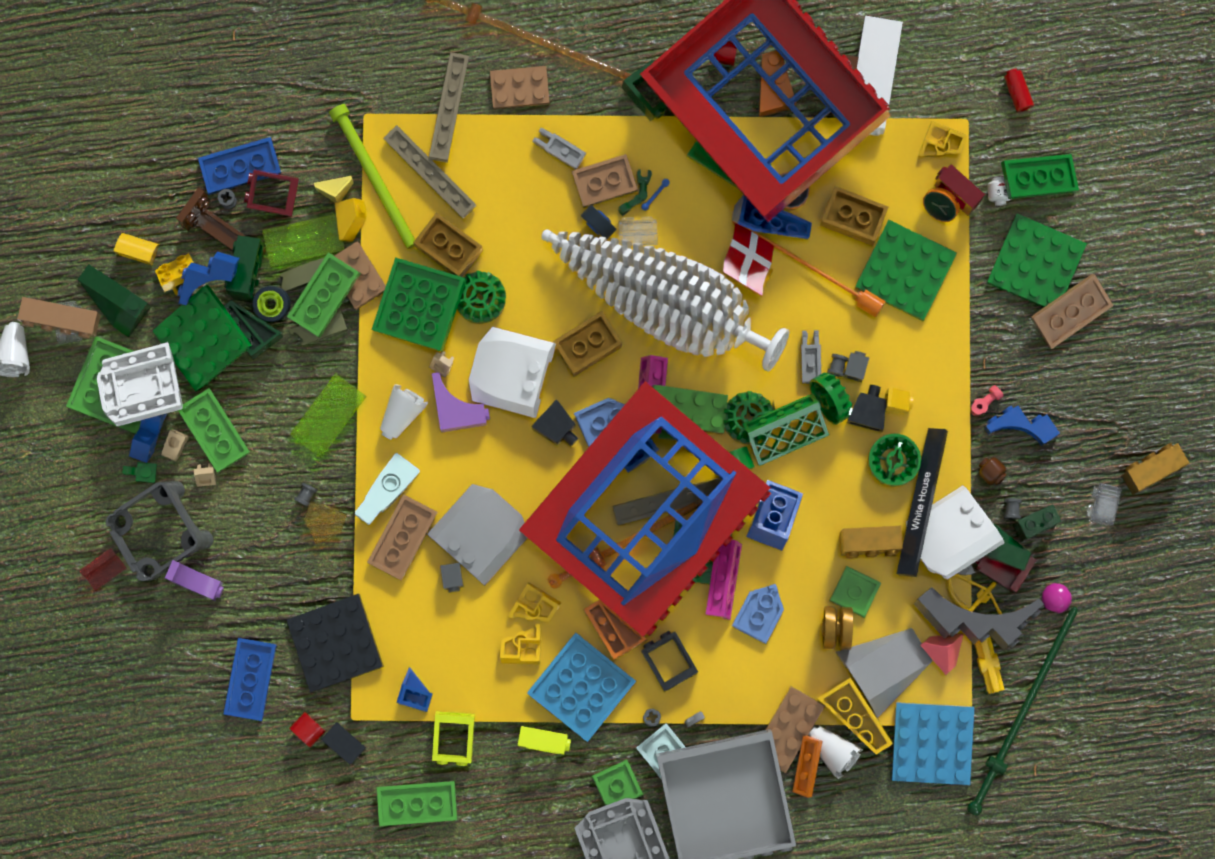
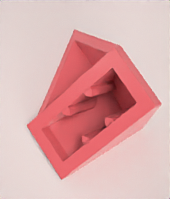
M956 634L953 637L949 635L945 639L941 635L930 636L920 645L945 675L957 664L963 634Z

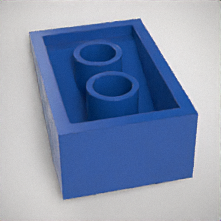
M767 480L766 484L771 487L769 490L771 495L765 502L760 501L757 507L759 509L754 513L746 537L782 551L789 538L803 493Z

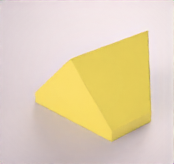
M352 176L316 182L314 186L316 191L337 203L342 201L354 183Z

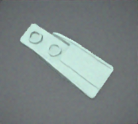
M398 453L394 454L370 488L363 503L355 511V515L370 525L380 512H384L397 500L419 474L420 470Z

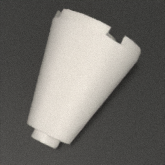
M10 322L4 327L0 338V375L19 377V374L24 373V376H26L30 372L24 327L20 326V323Z
M395 384L392 388L380 427L383 431L382 435L390 440L397 438L428 404V402H424L422 397L409 389L402 391L400 389L401 386Z
M814 727L808 734L810 737L823 741L820 758L838 779L844 776L841 774L844 769L848 772L861 755L858 752L863 751L860 746L823 727Z

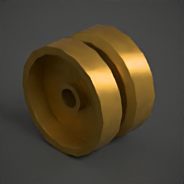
M824 607L822 619L823 649H834L838 637L840 649L851 650L853 639L852 607H842L839 619H837V609L835 607Z

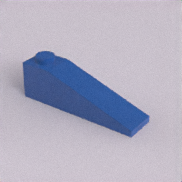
M744 194L734 206L732 221L753 231L803 239L810 237L811 222L784 210L767 222Z

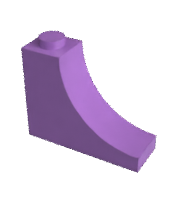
M432 373L441 432L487 425L486 420H490L488 408L484 409L483 404H470L455 398L445 388L440 373Z
M172 560L165 576L170 582L216 601L217 597H221L224 590L221 581Z

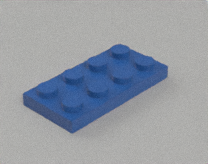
M271 137L198 158L208 195L218 193L223 189H232L246 185L249 173H253L254 169L282 174ZM258 176L257 181L263 180V179H266V178H269V177Z
M238 638L224 715L263 721L276 644Z

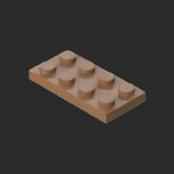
M1091 274L1035 313L1031 318L1048 347L1053 349L1113 307V304L1096 275Z
M403 494L367 563L402 581L438 512Z
M790 686L765 729H771L779 767L784 773L787 772L800 750L803 736H808L825 705Z

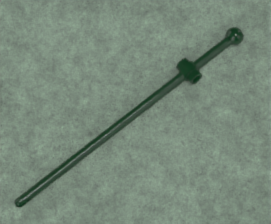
M1076 607L1070 609L997 757L989 756L985 766L990 771L975 800L968 804L967 811L975 816L981 814V804L996 774L1000 773L1003 775L1007 770L1008 764L1004 763V758L1078 612Z

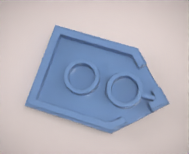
M607 398L574 413L588 447L625 404Z
M776 584L750 591L732 627L766 644L784 611Z

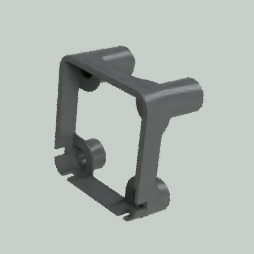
M179 481L155 483L113 511V514L107 516L106 526L111 528L112 531H109L130 569L133 573H137L138 576L136 578L140 581L158 579L163 572L169 569L172 560L180 562L198 550L210 548L213 544L212 534L207 530H199L180 501L185 493V488ZM150 494L161 505L173 503L187 527V530L184 531L181 537V545L185 552L162 567L152 558H143L136 562L122 538V535L127 533L133 525V517L127 509ZM121 515L124 516L126 520V524L124 527H122L119 524V518ZM149 565L154 567V574L151 576L147 572Z

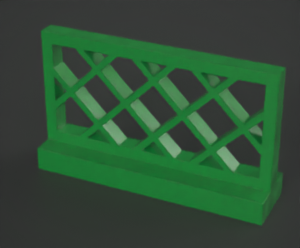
M813 393L742 424L759 466L829 436L820 410V404ZM816 411L817 414L814 420L806 418L809 413ZM795 419L800 420L796 428L789 426L791 421ZM804 422L811 424L808 431L800 430ZM815 426L822 427V432L818 434L812 433ZM777 427L782 428L778 436L771 434L773 429ZM786 430L794 431L790 439L783 437ZM798 433L805 435L800 442L794 441ZM764 435L761 443L754 442V437ZM769 437L776 439L772 447L765 445ZM780 441L786 442L787 445L784 449H776ZM762 449L770 451L767 456L760 458L759 455Z

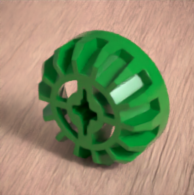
M476 271L466 274L464 278L467 280L457 307L458 312L466 320L473 323L483 324L493 321L502 313L506 304V292L499 278L490 272ZM483 282L489 286L486 288L477 287L475 283ZM472 285L474 289L471 292V296L467 298V290ZM478 293L483 295V300L477 298ZM493 295L491 303L487 306L489 297ZM474 305L479 306V307L484 306V308H476V307H473V306H474Z
M822 373L810 380L811 394L813 393L818 400L821 413L829 422L838 425L850 417L853 410L852 402L849 401L850 395L846 393V388L842 387L840 380L836 379L835 375Z
M752 391L738 393L728 401L727 409H724L723 414H726V420H723L725 430L737 442L750 444L747 433L737 422V420H740L743 424L749 421L745 419L747 409L750 416H754L752 420L774 410L771 402L760 393ZM750 403L756 404L762 412L757 413L754 408H751ZM743 405L741 416L736 417L738 408ZM764 435L754 437V442L762 441Z
M885 435L874 443L869 452L868 466L872 476L881 484H886L890 487L903 486L910 482L920 469V451L915 442L905 435ZM894 449L887 457L882 456L886 450ZM901 451L906 456L907 464L903 463L904 458ZM896 452H897V455H896L897 458H896V460H897L898 462H897V463L893 466V468L891 469V467H892V461L889 460V459H892L893 456H895V454H896ZM880 459L885 461V465L888 468L887 473L882 469ZM901 466L906 467L900 474L893 475L895 470Z

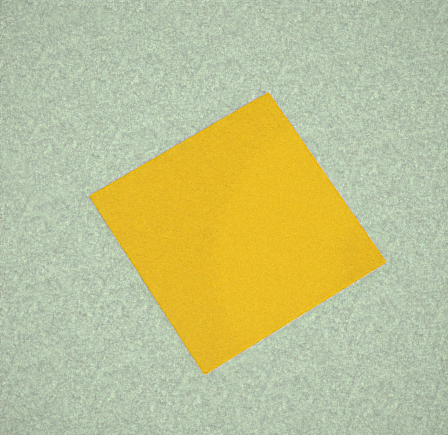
M438 114L364 115L363 145L413 237L416 239L437 212L483 247L482 253L466 274L476 271L490 272L500 279L505 288V307L502 313L491 322L483 324L470 322L456 310L443 350L446 352L444 355L446 358L450 359L453 356L454 360L446 377L441 375V380L450 394L466 403L482 404L472 401L469 377L478 344L492 327L553 343L557 338L602 311L621 340L622 348L573 377L555 348L552 361L548 363L539 396L541 402L536 418L483 404L484 409L488 408L490 420H486V426L441 432L432 373L437 372L429 368L434 355L437 352L441 353V351L371 330L383 293L359 308L355 511L363 503L370 488L394 454L398 453L417 467L420 472L397 500L384 512H380L370 525L355 515L353 595L360 594L384 667L351 679L352 720L435 721V713L440 711L475 714V722L563 723L528 695L527 692L576 632L636 680L635 684L603 723H644L643 716L648 709H655L661 715L659 724H685L686 719L701 711L705 719L696 724L768 725L790 686L821 704L823 703L818 699L820 696L849 678L853 679L862 693L848 668H845L836 653L843 650L839 647L838 637L834 649H823L822 619L824 607H835L837 609V619H839L842 607L830 602V599L846 566L881 582L865 618L853 613L852 647L910 628L914 630L921 643L925 642L930 636H940V633L915 607L914 603L932 587L943 598L956 605L949 595L947 579L938 573L930 572L921 559L917 577L899 576L896 573L901 551L896 556L885 557V553H882L872 558H866L865 554L859 555L858 558L846 559V555L841 556L840 532L844 528L901 526L903 546L906 521L909 518L918 473L910 482L903 486L895 487L881 484L872 476L868 466L869 452L879 438L888 434H901L909 437L917 445L922 459L928 428L946 429L948 434L933 504L961 486L966 487L971 494L969 216L960 209L954 220L941 222L931 217L923 206V197L928 190L936 188L934 186L937 181L935 178L944 166L947 168L952 164L969 179V122L967 119L888 118L884 134L879 136L868 135L809 186V197L803 206L794 210L783 209L812 223L808 239L758 232L858 294L860 290L856 289L855 286L888 220L957 252L924 321H921L887 303L884 304L875 318L856 306V296L774 247L770 266L773 269V273L765 286L762 297L732 282L734 288L738 287L742 294L741 307H743V300H746L749 307V313L744 319L743 327L745 321L751 318V331L769 340L773 339L779 329L786 328L790 332L779 360L772 370L767 372L762 367L766 351L746 341L737 348H734L733 345L730 351L725 350V354L717 355V349L714 348L713 355L704 357L702 353L699 355H693L689 351L686 353L665 344L662 340H657L653 335L646 333L644 329L636 326L634 322L627 320L624 314L620 315L614 306L611 307L606 303L605 298L601 299L596 294V284L593 286L594 290H591L587 285V278L584 277L581 280L578 277V271H572L569 268V262L564 263L560 259L562 248L556 254L552 249V243L546 242L541 238L543 231L546 229L556 235L559 232H568L566 239L568 241L569 235L572 232H579L581 237L584 234L593 235L594 238L602 237L600 234L597 235L581 217V214L588 207L583 208L572 171L575 169L533 143L534 137L546 144L549 142L550 139L539 133L540 128H544L586 153L577 169L621 155H627L638 191L592 205L596 210H600L611 220L610 223L616 228V231L606 241H611V238H618L619 245L622 246V240H629L632 244V250L633 243L636 242L642 243L643 247L654 246L655 249L662 248L668 253L673 252L678 256H684L687 259L701 263L721 273L727 279L728 276L723 274V264L733 238L735 224L732 223L734 206L743 196V193L738 188L687 157L696 139L676 116H662L659 119L654 118L649 121L646 116L457 114L448 163L432 161L476 204V207L462 219L383 139L397 125L429 157ZM729 117L765 159L804 127V124L797 117ZM805 117L808 121H811L813 119L810 117ZM823 118L814 128L825 139H828L843 124L837 118ZM931 121L968 135L961 153L924 157L918 155ZM808 131L792 146L803 158H806L821 143ZM786 150L771 163V166L781 175L794 169L799 164V161ZM362 167V200H364L366 205V220L361 227V247L384 284H387L395 257L449 273L415 246L409 249L406 248ZM638 169H641L642 177H647L648 170H651L652 176L647 185V199L635 205L627 214L622 216L618 211L619 207L634 199L636 195H639L640 185L636 176ZM664 179H668L670 182L669 186L664 187L651 202L649 209L644 211L641 208L642 204L652 197L662 185ZM835 186L889 206L874 246L820 226ZM483 282L475 283L477 287L486 288L489 286ZM472 285L467 290V298L471 296V292L474 289ZM478 293L477 298L483 300V295ZM493 295L489 297L487 306L491 303ZM476 305L473 306V307H476V308H484V306H482V307H479V306H476ZM814 330H819L821 374L827 373V370L830 369L833 360L832 354H839L849 358L850 353L859 351L865 353V357H869L862 382L835 376L836 379L840 380L842 387L846 388V393L850 395L849 401L852 402V409L860 393L868 394L870 384L881 387L880 398L885 399V394L889 387L910 392V397H913V407L909 409L907 414L885 412L882 433L848 424V419L838 425H834L822 414L829 436L761 466L757 463L751 444L735 441L726 430H724L723 434L706 432L728 452L747 446L755 466L750 470L765 483L769 480L803 493L789 538L781 551L746 537L753 516L750 517L748 515L744 519L746 524L739 532L735 530L732 533V540L741 543L742 548L731 620L706 615L710 585L695 583L689 591L684 590L681 593L683 598L676 606H670L668 609L670 611L669 615L663 621L658 620L655 624L657 629L651 636H644L647 639L646 642L616 660L612 659L584 612L586 607L600 599L528 538L485 586L461 565L464 587L460 588V591L449 593L448 590L443 588L440 566L459 562L427 534L402 581L367 563L403 494L438 512L428 532L472 484L493 489L522 515L524 522H526L589 448L574 413L607 398L626 404L638 390L641 357L654 355L668 358L667 387L728 395L727 403L738 393L752 391L762 394L763 397L771 402L773 407L774 399L811 394L809 384H802V331H807L808 333L807 345H814L813 333ZM847 362L845 363L843 373H845ZM395 384L401 386L400 389L402 391L409 389L422 397L424 402H428V404L397 438L390 440L382 435L383 431L380 427L392 388ZM555 400L562 405L576 424L571 432L579 439L572 447L564 440L557 446L535 432L531 427ZM750 403L751 408H754L757 413L762 412L756 404ZM743 405L738 408L736 417L741 416ZM747 409V415L745 419H748L750 421L754 416H750V413H748ZM737 420L738 424L743 427L741 421ZM798 422L790 423L789 426L796 428ZM804 422L800 430L808 431L811 424ZM815 426L812 433L818 434L822 432V427ZM777 427L773 429L771 434L778 436L782 428ZM786 430L783 437L790 439L794 431ZM798 433L794 441H802L805 435ZM653 434L650 438L659 449L656 454L663 458L677 441L658 438L659 434ZM769 437L765 445L772 447L776 439ZM780 441L776 449H784L787 443ZM683 446L668 461V464L683 477H686L699 463V459ZM762 449L759 455L760 458L767 456L770 451ZM894 449L886 450L882 456L887 457ZM901 451L904 458L903 463L907 464L906 456ZM896 452L895 456H893L892 459H889V460L892 461V467H891V469H892L893 466L898 462V461L896 460V458H897V457H896L897 452ZM651 457L644 464L629 473L623 468L584 516L622 549H625L651 517L618 525L613 506L674 490L678 487L680 481ZM880 459L881 467L887 473L888 468L885 465V461ZM705 465L690 482L696 484L718 478L719 476ZM901 466L895 470L893 475L900 474L906 467ZM702 503L675 511L685 520H688ZM668 512L663 513L652 525L650 531L665 544H668L673 538L676 519ZM578 521L567 535V539L584 552L597 535L584 523ZM644 535L629 552V555L644 568H648L662 549ZM601 540L591 552L589 558L604 571H607L617 559L619 553L604 540ZM626 559L611 574V577L627 590L641 576V572ZM961 575L971 580V575ZM952 576L951 584L954 593L960 601H963L970 608L972 606L971 584L956 576ZM528 582L561 602L550 622L541 621L540 619L527 620L526 618L508 617ZM776 584L784 611L766 644L732 627L750 591ZM536 624H541L540 664H501V640L506 637H513L522 630L525 632L534 628ZM961 630L957 633L963 634V639L956 666L945 675L932 660L924 671L877 718L882 726H895L896 702L972 707V642ZM670 631L671 633L676 632L698 673L664 692L641 651L644 649L643 645L652 640L656 643L661 640L660 636ZM674 640L648 653L664 682L689 669ZM409 667L428 691L433 693L427 712L396 703ZM825 706L814 725L845 724ZM651 712L646 719L655 723V719L658 717Z

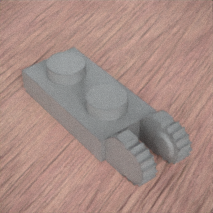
M540 128L539 133L550 140L546 144L534 137L533 143L576 170L586 156V153L555 133L552 134L544 128Z
M814 330V345H807L808 333L807 331H802V384H809L811 379L821 374L819 330Z

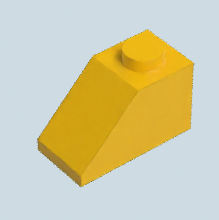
M356 198L335 203L339 240L353 242L366 220L364 200Z
M893 387L888 388L885 394V412L907 414L909 409L913 407V397H910V392Z

